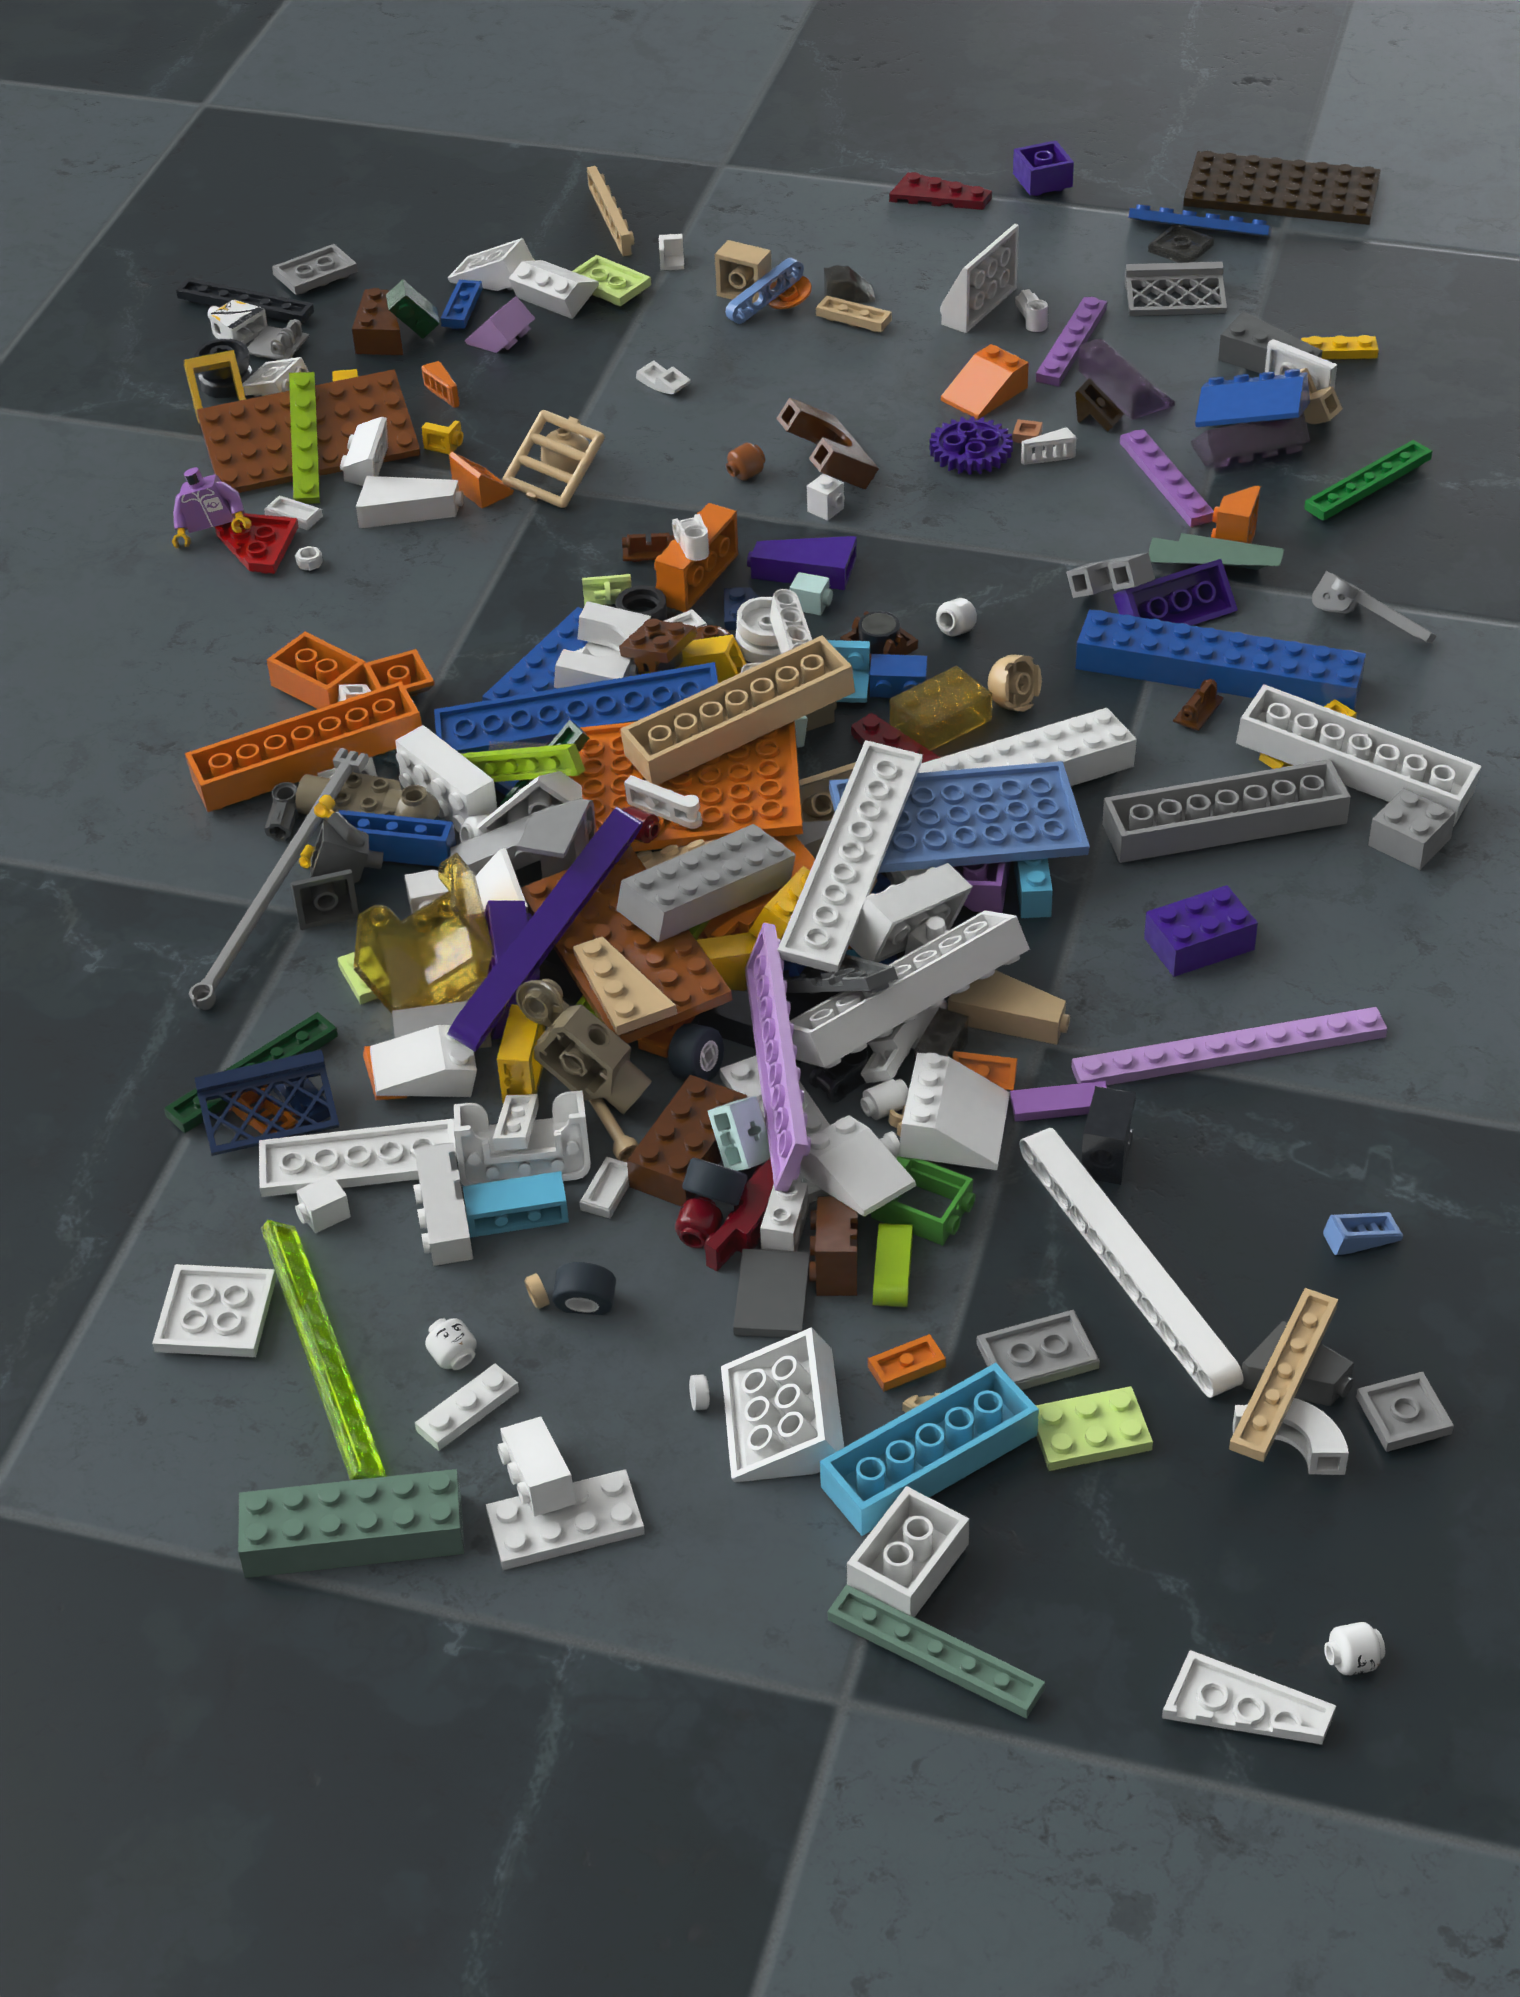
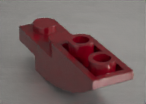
M770 1158L763 1165H759L754 1171L753 1176L746 1182L739 1205L734 1206L735 1211L727 1216L725 1223L716 1233L713 1232L708 1236L704 1245L707 1267L718 1271L736 1251L742 1253L743 1249H754L761 1240L760 1227L774 1185Z

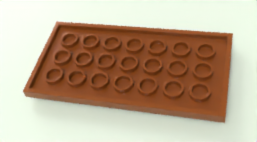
M395 369L315 385L319 476L343 471L340 470V464L343 455H347L349 452L347 445L350 434H355L357 425L379 417L387 418L388 448L383 463L420 455L419 443ZM290 391L197 409L199 423L214 475H217L222 482L227 483L239 493L293 482Z
M629 846L553 948L598 1019L615 1034L616 1032L575 957L573 946L603 936L676 1005V1015L618 1035L627 1044L733 1000L730 988L689 929L661 942H657L616 910L621 881L646 870V867L631 846ZM568 869L521 887L528 910L532 916Z

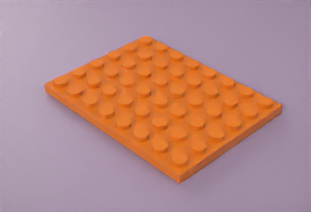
M795 721L659 784L658 786L683 796L696 795L699 798L700 809L698 811L702 816V824L698 828L690 829L657 816L660 824L658 836L650 843H643L634 839L630 846L634 852L663 849L669 845L681 847L699 839L704 840V842L717 840L752 824L760 827L771 837L803 834ZM634 722L581 727L590 737L579 752L585 771L579 776L568 777L582 786V799L593 801L596 832L615 807L620 809L623 807H634L627 803L624 782L630 775L646 780L624 753L620 729Z

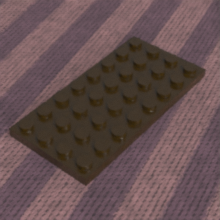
M1208 150L1197 151L1184 195L1183 206L1370 225L1381 169H1375L1371 166L1354 167L1349 164L1313 163L1300 159L1292 161L1282 160L1279 157L1262 158L1257 155L1241 156L1234 153H1214Z

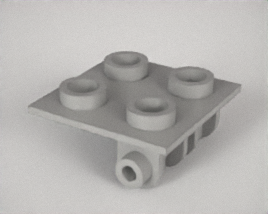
M294 319L290 320L283 329L265 326L247 348L249 354L256 357L276 360L290 359L306 341L309 334L302 333L301 322Z

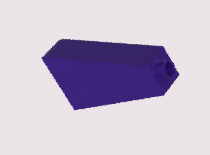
M844 536L757 541L753 551L748 553L747 567H751L752 579L792 583L798 572L827 577L829 578V588L845 590L857 559V537Z

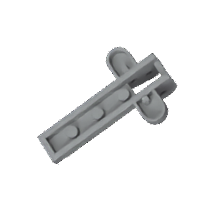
M1328 571L1325 572L1312 594L1314 606L1324 611L1347 614L1353 612L1359 603L1411 635L1432 644L1437 636L1368 595V593Z

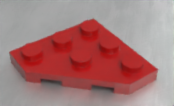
M244 513L243 517L250 519L251 527L245 529L241 521V533L233 531L231 527L232 522L214 526L218 538L249 571L264 574H275L299 527L297 518Z

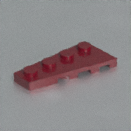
M873 713L868 714L851 725V734L862 747L865 740L923 754L922 763L941 758Z

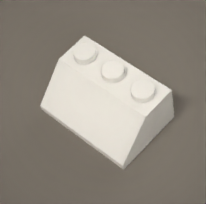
M543 260L522 261L508 278L519 299L571 319L575 317L599 286V282Z
M561 771L538 776L478 824V829L483 833H487L553 804L557 806L579 798L582 799V786Z
M506 848L500 849L474 877L475 890L471 891V899L474 909L480 908L477 911L479 923L483 917L488 900L525 901ZM525 901L526 913H528V906Z

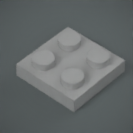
M1423 1371L1357 1389L1356 1398L1386 1452L1451 1435L1454 1425Z

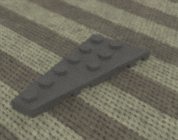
M845 954L838 972H827L807 966L800 975L790 977L789 970H783V980L787 981L786 993L809 992L810 995L820 992L871 991V993L887 989L889 982L898 979L895 967L847 954Z

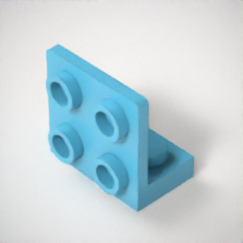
M827 640L852 665L855 693L836 702L866 703L870 675V641Z

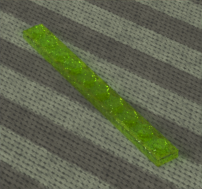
M267 1219L261 1227V1231L349 1479L359 1480L386 1477L296 1227Z

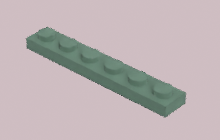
M847 1584L827 1611L829 1621L1026 1719L1044 1692L1045 1681Z

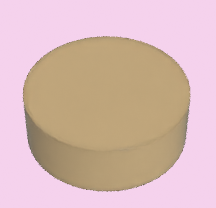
M535 1273L526 1277L524 1280L525 1286L534 1306L540 1309L549 1305L550 1302L538 1274Z

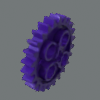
M971 416L970 420H965L964 417H961L959 422L951 419V424L943 422L942 428H935V433H931L929 450L930 456L934 457V462H940V467L948 465V471L956 468L959 474L963 470H967L969 475L974 470L982 474V469L992 472V466L1000 468L1001 463H1007V458H1011V452H1013L1012 434H1008L1007 428L1002 429L1001 423L994 425V420L984 422V417L980 418L979 421H976L974 416Z

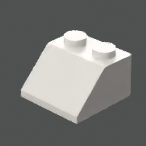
M379 417L357 425L355 434H350L347 445L349 452L347 455H343L340 464V470L344 471L345 482L363 486L366 476L379 475L388 448L387 418Z

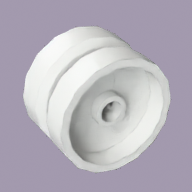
M773 597L749 599L737 611L735 639L744 659L748 662L762 663L781 654L770 621Z

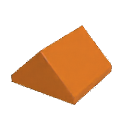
M454 452L450 453L452 480H458L459 491H463L464 495L481 509L512 495L515 491L511 487L504 485L501 479L485 467Z

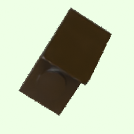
M1090 377L1075 392L1078 423L1091 414L1108 432L1124 415Z

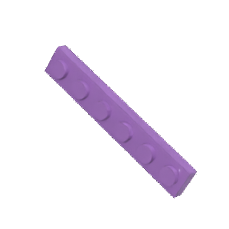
M1084 297L1036 372V382L1060 386L1107 310V301L1099 300L1095 297Z
M1144 429L1135 430L1120 436L1122 447L1190 527L1212 522L1213 509Z

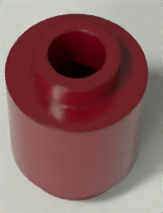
M634 807L621 808L643 822L635 840L650 843L658 836L660 824L656 815Z

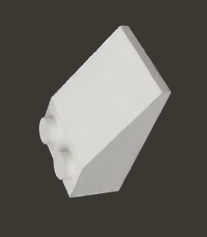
M523 238L467 256L448 277V280L451 283H457L458 280L482 281V288L499 291L507 288L512 290L513 288L508 278L522 261L535 260Z
M435 1025L370 1046V1055L376 1096L471 1097L477 1072L474 1051L447 1035L451 1025Z
M849 1115L837 1120L834 1124L820 1132L811 1135L810 1152L807 1157L803 1156L800 1163L802 1177L864 1217L916 1186L912 1176L872 1130Z

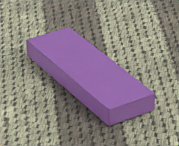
M1106 1081L1011 1090L1010 1102L1015 1122L1088 1114L1095 1086L1107 1088Z

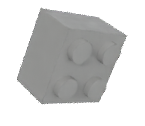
M1403 788L1372 819L1368 846L1421 870L1451 839L1456 812Z

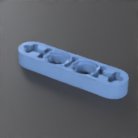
M793 258L785 259L730 301L725 311L727 318L737 324L744 323L795 284L803 275V264ZM777 278L776 286L770 289L772 281ZM759 292L758 300L752 303L753 296Z

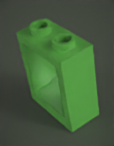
M898 1156L897 1160L915 1180L917 1187L953 1201L942 1218H938L897 1202L901 1197L900 1195L871 1212V1218L886 1224L913 1225L914 1235L943 1246L950 1234L955 1235L960 1226L961 1217L965 1212L969 1213L975 1203L976 1195L973 1193V1179L925 1160Z

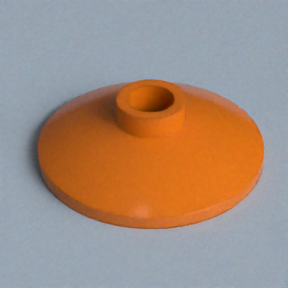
M802 276L795 284L768 305L775 309H788L799 305L811 293L812 286L809 279ZM777 280L770 285V289L776 286Z

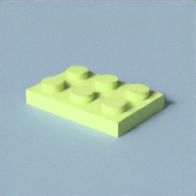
M595 255L572 271L598 281L599 286L592 295L618 306H622L651 286V277L599 255Z
M1132 1386L1035 1405L1039 1409L1037 1439L1049 1471L1152 1450L1153 1441Z

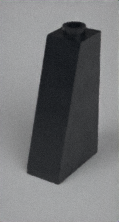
M731 990L732 1001L696 1015L698 1016V1025L712 1027L718 1030L724 1039L755 1048L748 991ZM786 995V1000L790 1002L791 1006L789 1020L826 1000Z

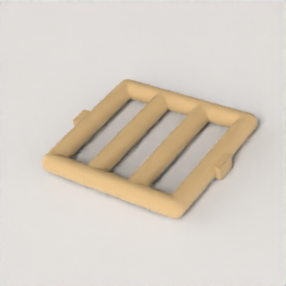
M542 410L504 474L502 482L504 485L526 493V496L531 500L537 502L540 499L557 507L565 508L601 447L605 436L602 432L581 425L580 421L570 416L569 419H566L549 411ZM545 423H551L592 441L586 452H582L540 435ZM535 443L577 460L580 463L574 473L570 474L527 455ZM523 465L567 483V486L561 496L515 478L520 467Z

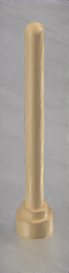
M603 1098L590 1099L589 1102L614 1141L613 1154L617 1160L627 1162L639 1144L634 1138L623 1133Z

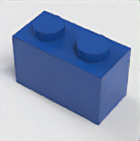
M872 654L869 675L870 697L926 699L927 656Z

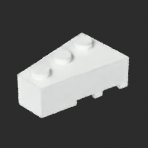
M454 1142L414 1148L420 1184L413 1185L416 1205L423 1204L424 1206L422 1209H417L420 1229L427 1228L428 1233L421 1234L424 1254L431 1253L433 1266L472 1260V1247Z

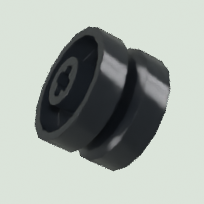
M218 339L210 341L199 347L194 355L195 358L234 350L242 383L253 374L247 345L238 340ZM230 367L198 373L200 388L206 395L215 398L237 396Z

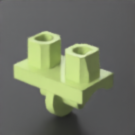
M631 575L582 578L584 606L587 601L606 606L616 604L618 595L625 589L632 587Z

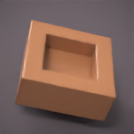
M1018 419L1012 434L1013 442L1022 444L1024 440L1040 436L1043 422Z

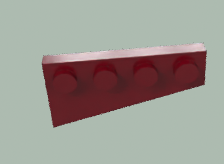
M908 172L889 193V202L897 203L898 199H907L908 204L918 205L919 201H931L932 206L952 203L953 208L983 210L992 199V191L980 186L973 187L957 181L951 182L942 180L939 177H928L917 172Z

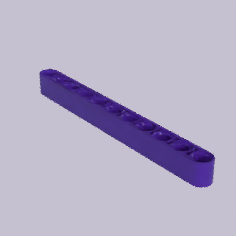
M615 807L459 1012L448 1030V1036L474 1052L478 1050L516 999L518 987L532 978L632 844L643 825L642 821Z

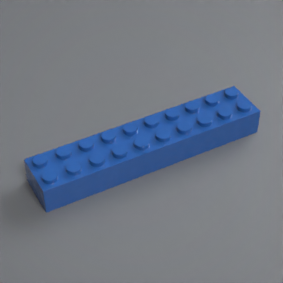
M1089 609L1077 641L1076 669L1200 689L1201 683L1204 680L1212 679L1217 683V692L1255 698L1263 684L1323 707L1336 699L1350 709L1355 710L1363 679L1366 653Z

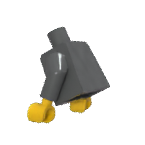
M325 794L314 807V813L321 818L327 817L328 820H323L315 847L308 844L301 852L299 864L303 868L310 867V878L351 869L353 881L356 883L360 881L364 867L381 869L383 852L369 850V835L351 825L338 811L334 812L335 800L330 795Z

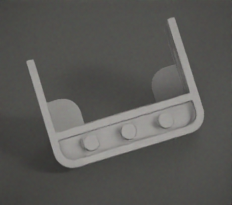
M579 798L534 812L531 818H527L524 832L517 844V851L540 854L542 879L569 869L595 835L596 821L593 801Z

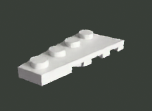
M1190 1650L1163 1708L1162 1718L1323 1744L1335 1714L1336 1705Z

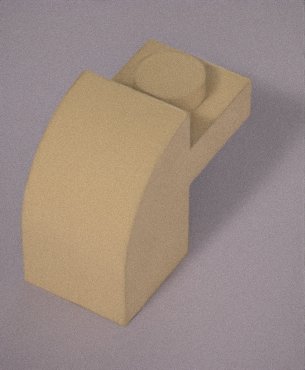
M1308 368L1300 369V373H1308L1310 404L1298 419L1311 424L1330 421L1342 410L1334 388L1329 387L1317 390Z

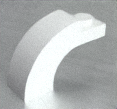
M1294 1398L1275 1439L1289 1443L1302 1453L1307 1462L1309 1474L1345 1475L1349 1452L1341 1430L1323 1411L1305 1401ZM1235 1405L1232 1426L1233 1434L1247 1405Z

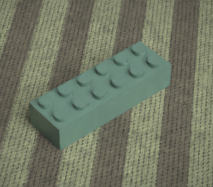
M457 1469L239 1492L238 1553L245 1578L464 1554L462 1501Z

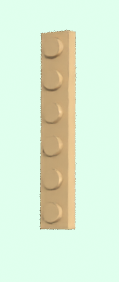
M596 166L587 167L589 189L622 256L632 255L631 245H634L633 232L628 230L627 220L623 219L621 208H617L615 197H611L610 187L605 184L604 175L599 173Z
M1307 1288L1304 1289L1230 1440L1229 1450L1264 1462L1334 1316L1338 1299Z

